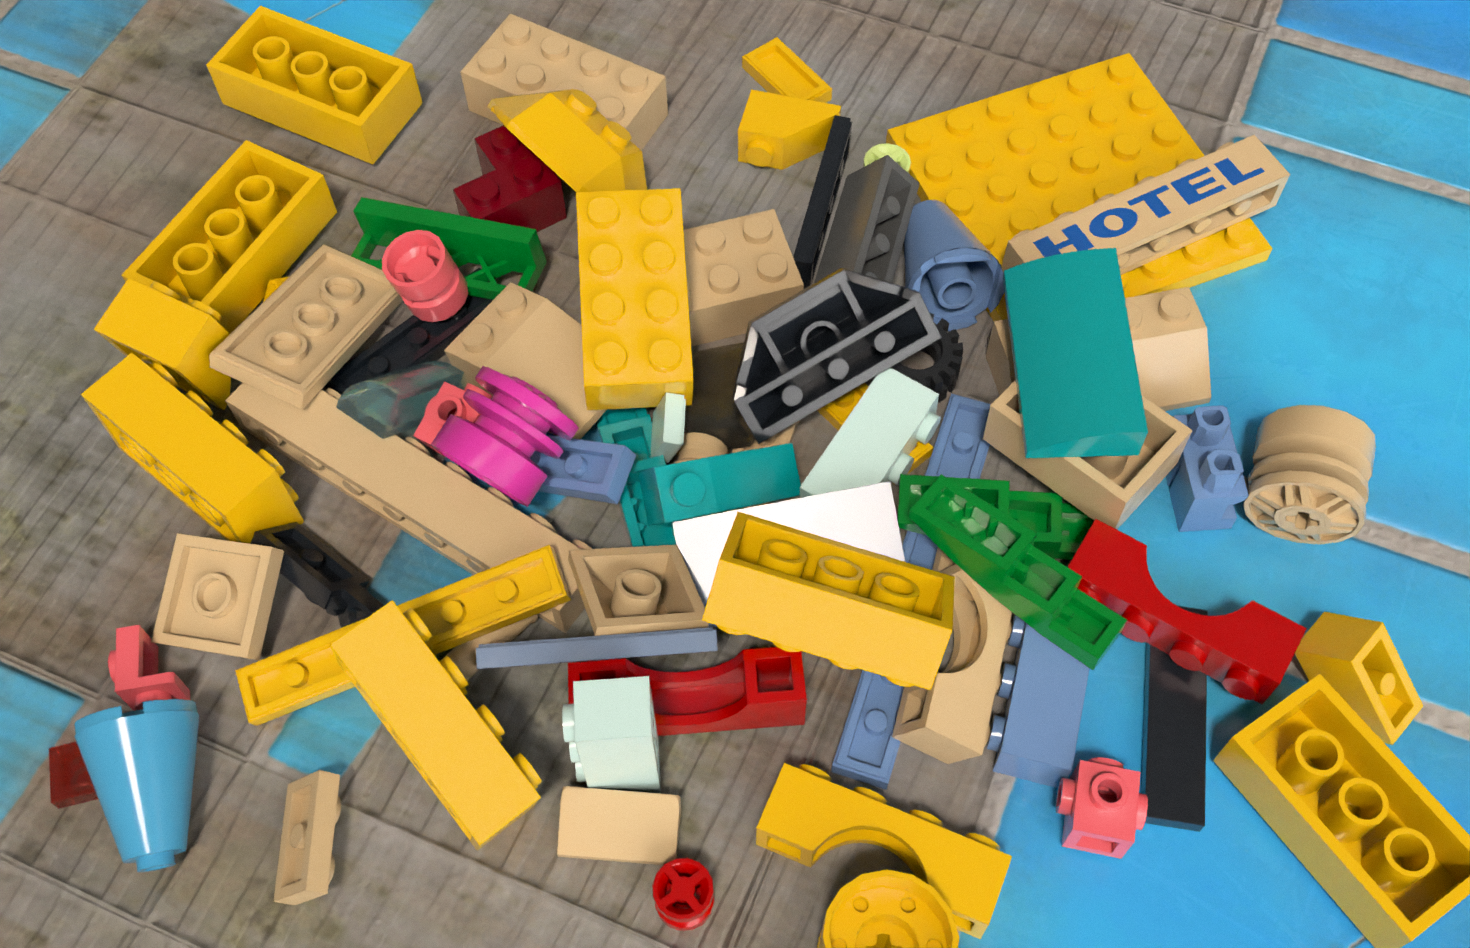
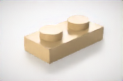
M318 770L288 784L273 902L298 905L328 894V885L332 880L335 869V860L332 855L334 828L341 811V801L338 797L339 774Z

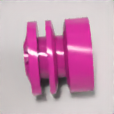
M482 366L475 380L493 395L492 398L489 399L473 390L467 389L463 398L468 405L480 414L477 421L473 423L462 417L450 414L431 443V446L480 480L528 507L547 478L545 472L530 459L531 456L537 451L549 457L559 459L564 450L547 437L546 433L549 431L571 441L579 427L563 414L551 398L532 385L517 377L504 375L489 367Z

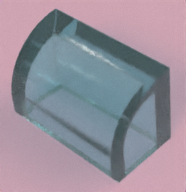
M425 362L351 385L339 398L336 408L380 438L385 439L418 427L424 417L427 404L437 395L444 381L459 388L464 372L446 362Z

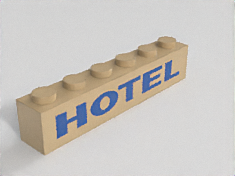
M1255 135L1236 143H1225L1213 153L1196 160L1188 159L1175 169L1157 177H1146L1134 187L1115 195L1107 194L1088 207L1074 213L1065 212L1051 223L1032 231L1024 230L1019 232L1007 243L1002 270L1004 272V270L1057 254L1091 249L1116 248L1120 274L1122 275L1276 206L1290 173Z

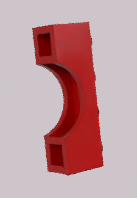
M1095 519L1068 568L1082 576L1078 586L1080 591L1127 619L1121 632L1125 637L1140 643L1146 642L1169 654L1170 658L1177 665L1187 670L1200 671L1221 682L1228 692L1241 699L1254 700L1260 704H1263L1281 683L1307 629L1253 600L1237 611L1218 616L1195 614L1180 608L1168 600L1154 584L1147 566V545L1098 519Z
M778 647L743 649L736 657L721 665L688 672L650 670L637 666L626 658L568 663L569 704H574L573 681L649 676L658 736L805 724L807 698L802 651L788 652Z

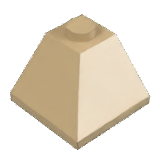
M677 545L569 550L568 561L595 636L708 628L709 623L702 621L705 607Z

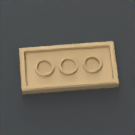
M323 244L209 354L210 368L303 410L403 299L395 291L381 269Z

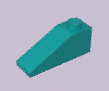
M793 443L653 467L638 472L648 526L800 496L801 484Z

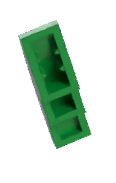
M900 474L898 524L900 529L926 535L908 517L909 510L939 476ZM947 477L1035 531L1037 536L1033 546L1053 559L1072 560L1094 522L1093 519L1072 504L1062 503V497L1057 493L1010 490V481Z
M941 474L909 510L908 517L955 564L992 597L1043 637L1091 670L1096 668L1123 631L1127 619L1078 589L1082 579L1081 575L1033 546L1037 536L1035 531Z

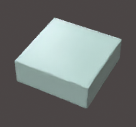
M666 392L654 410L650 458L663 455L665 463H669L683 445L686 406L684 395Z

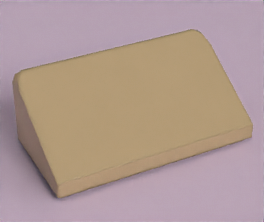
M564 786L562 787L557 856L664 865L677 859L682 811L681 798L678 795Z

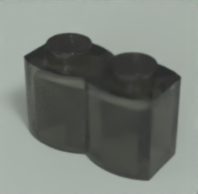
M744 342L699 350L692 359L693 399L692 405L685 406L684 434L697 432L714 436L721 440L728 450L750 447L754 443L755 438L732 399Z

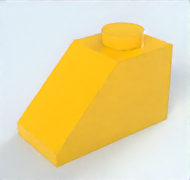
M751 89L738 128V162L783 170L824 151L834 116H841V106Z
M1323 612L1302 637L1295 655L1308 680L1310 681L1318 674H1321L1384 743L1393 745L1421 710L1423 704L1384 623Z

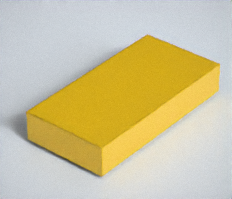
M778 37L742 56V68L769 93L824 103L832 99V88Z

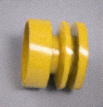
M886 869L861 874L840 888L826 911L817 948H958L959 934L952 910L935 888L913 874Z

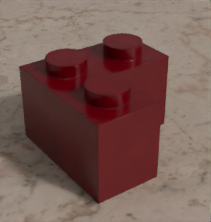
M504 125L474 138L482 176L453 189L459 215L536 229L537 232L567 218L562 185L558 176Z

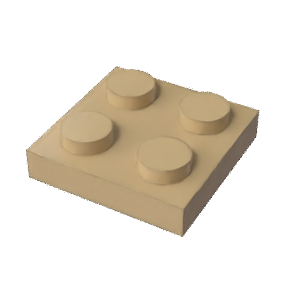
M177 533L151 642L260 661L284 551L270 546Z

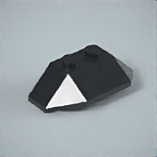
M840 268L749 321L732 399L755 440L760 444L942 337L918 291Z

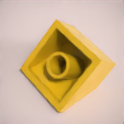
M128 278L94 330L126 357L133 353L149 367L155 362L159 363L175 379L178 384L176 388L185 392L191 390L202 400L224 410L228 405L225 400L230 396L231 377L210 368L209 354L230 335L219 324L222 316L216 310L198 300H193L191 305L181 302L182 298L176 292L159 282L153 281L149 287Z

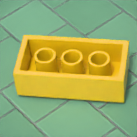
M259 6L206 64L224 105L373 165L423 103L412 63L263 6Z
M245 140L121 276L125 282L128 278H131L149 287L153 281L159 282L176 292L182 298L180 301L191 305L193 300L203 302L222 316L219 324L231 334L264 298L268 281L281 278L337 213L325 177L319 172Z
M681 188L576 192L583 374L587 410L657 407L666 392L684 395L686 406L692 405L693 366Z
M130 353L81 394L119 449L227 541L250 544L255 531L298 522L300 525L304 523L294 504L299 497L292 487L280 478L285 471L279 462L264 449L255 453L246 446L248 444L246 437L229 420L225 419L219 424L210 417L213 415V412L196 393L190 390L184 395L177 390V382L159 363L155 362L149 367L136 355Z
M737 511L718 561L702 621L715 624L719 629L729 634H748L771 641L778 648L788 652L803 651L826 658L834 665L843 669L853 670L859 668L882 675L890 682L899 686H918L931 690L953 630L955 577Z
M392 600L333 641L330 646L338 665L478 851L536 805L541 796L535 789L538 788L542 781L532 765L521 753L511 758L500 742L503 740L501 736L505 732L491 711L484 704L475 710L467 700L465 695L468 693L465 687L468 686V682L455 663L448 656L438 661L430 649L433 646L429 639L432 638V635L418 614L412 608L402 613Z
M1318 674L1235 734L1213 760L1374 948L1403 947L1470 894V835L1321 674Z

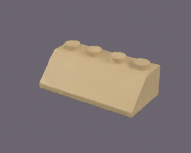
M1184 287L1125 298L1142 396L1164 411L1209 403L1212 397L1207 326L1190 288ZM1008 319L994 321L986 352V359L999 396L1016 380Z

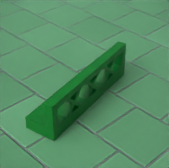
M361 197L353 210L364 234L351 257L382 270V259H369L376 245L388 247L395 238L406 232L415 230L430 231L440 238L458 267L467 263L480 265L481 270L464 277L467 281L468 295L494 300L506 287V285L497 284L495 279L511 271L523 273L518 286L532 292L547 263L536 229Z

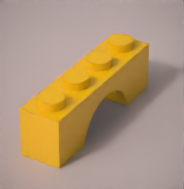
M786 763L783 764L756 827V845L810 868L826 853L846 844L868 843L883 847L902 859L914 876L937 890L952 910L957 930L981 939L989 926L1012 859L1011 855L999 851L1000 846L986 836L976 833H967L965 836L943 828L942 821L927 812L910 810L909 813L886 805L887 800L873 790L864 787H854L852 791L831 782L832 779L826 772L814 766L801 764L796 768Z

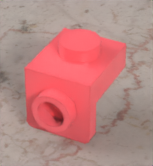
M140 625L116 628V650H111L108 656L110 677L115 683L114 691L133 711L142 710L143 702L190 700L189 688L176 673L165 672L158 674L159 647L156 643L151 642L152 639Z

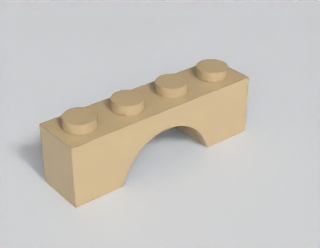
M938 547L932 570L955 577L953 653L946 669L942 673L936 674L931 690L918 686L904 687L892 738L946 764L981 756L989 740L991 732L989 721L994 697L1001 684L1000 668L1005 644L1012 631V623L1010 621L1012 612L992 597Z

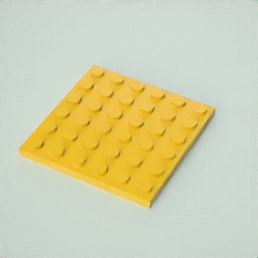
M1130 53L888 129L886 143L898 145L909 154L911 160L909 174L920 183L917 195L921 202L938 200L946 204L999 261L1001 267L1008 241L1019 232L1037 229L1053 222L1065 212L1074 213L1094 204L1098 199L1107 194L1115 195L1132 188L1146 177H1157L1175 169L1188 159L1196 160L1205 156ZM1247 218L1122 274L1124 297L1128 298L1184 287L1190 288L1267 261L1273 248L1251 218ZM1005 292L998 306L991 313L989 308H986L993 322L1008 319Z

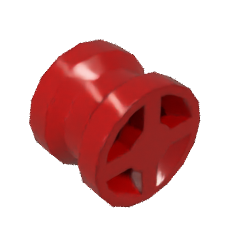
M678 858L664 864L656 873L652 884L655 908L660 919L670 928L679 931L693 930L703 925L711 916L714 907L713 880L708 869L700 862L689 858ZM675 902L687 903V904H688V906H687V905H680V904H676L675 906H672V905H673Z

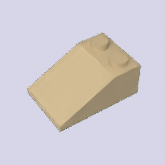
M511 282L444 350L463 388L469 383L493 396L475 380L482 366H485L501 374L517 377L547 395L558 405L563 414L579 427L573 439H581L607 410H587L584 390L581 324L547 298Z

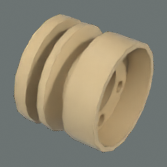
M1296 405L1278 409L1264 417L1257 430L1252 456L1254 467L1248 477L1249 488L1247 490L1249 496L1243 503L1246 516L1259 529L1275 537L1296 543L1329 544L1342 542L1357 535L1365 525L1366 503L1369 499L1368 481L1372 477L1376 451L1375 434L1364 421L1348 412L1326 406Z

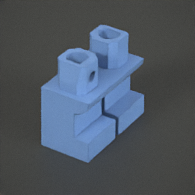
M1223 405L1197 407L1193 414L1174 415V418L1192 429V433L1178 463L1166 475L1167 484L1171 486L1169 493L1178 531L1231 529L1237 519L1233 504L1244 501L1249 494L1243 475L1244 470L1241 458L1237 453L1230 427L1231 421L1227 407Z

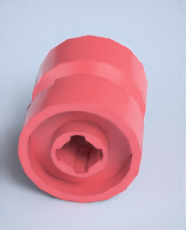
M410 231L395 238L386 248L382 258V271L414 316L427 322L443 321L455 315L465 304L468 296L467 281L438 236L430 231Z

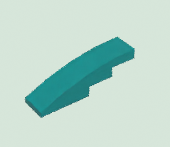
M646 408L607 409L596 422L601 442L625 445L636 454L618 502L631 547L676 545L672 522L648 526L638 472L666 465L663 455L650 458L652 439L650 414H647Z

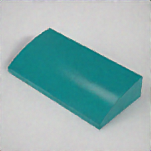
M1116 248L1091 249L1057 254L1004 270L1003 284L1025 458L1139 455L1148 434Z

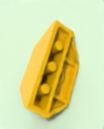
M577 89L521 94L494 98L487 107L496 114V117L575 192L647 190L642 151L630 141L632 137L623 126L616 122L608 121L596 110V102L586 93Z

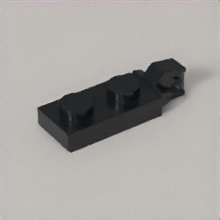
M298 522L255 531L250 544L270 546L283 550L284 555L279 574H282L299 588L309 601L326 609L328 614L338 616L341 627L365 619L384 606L367 591L368 579Z

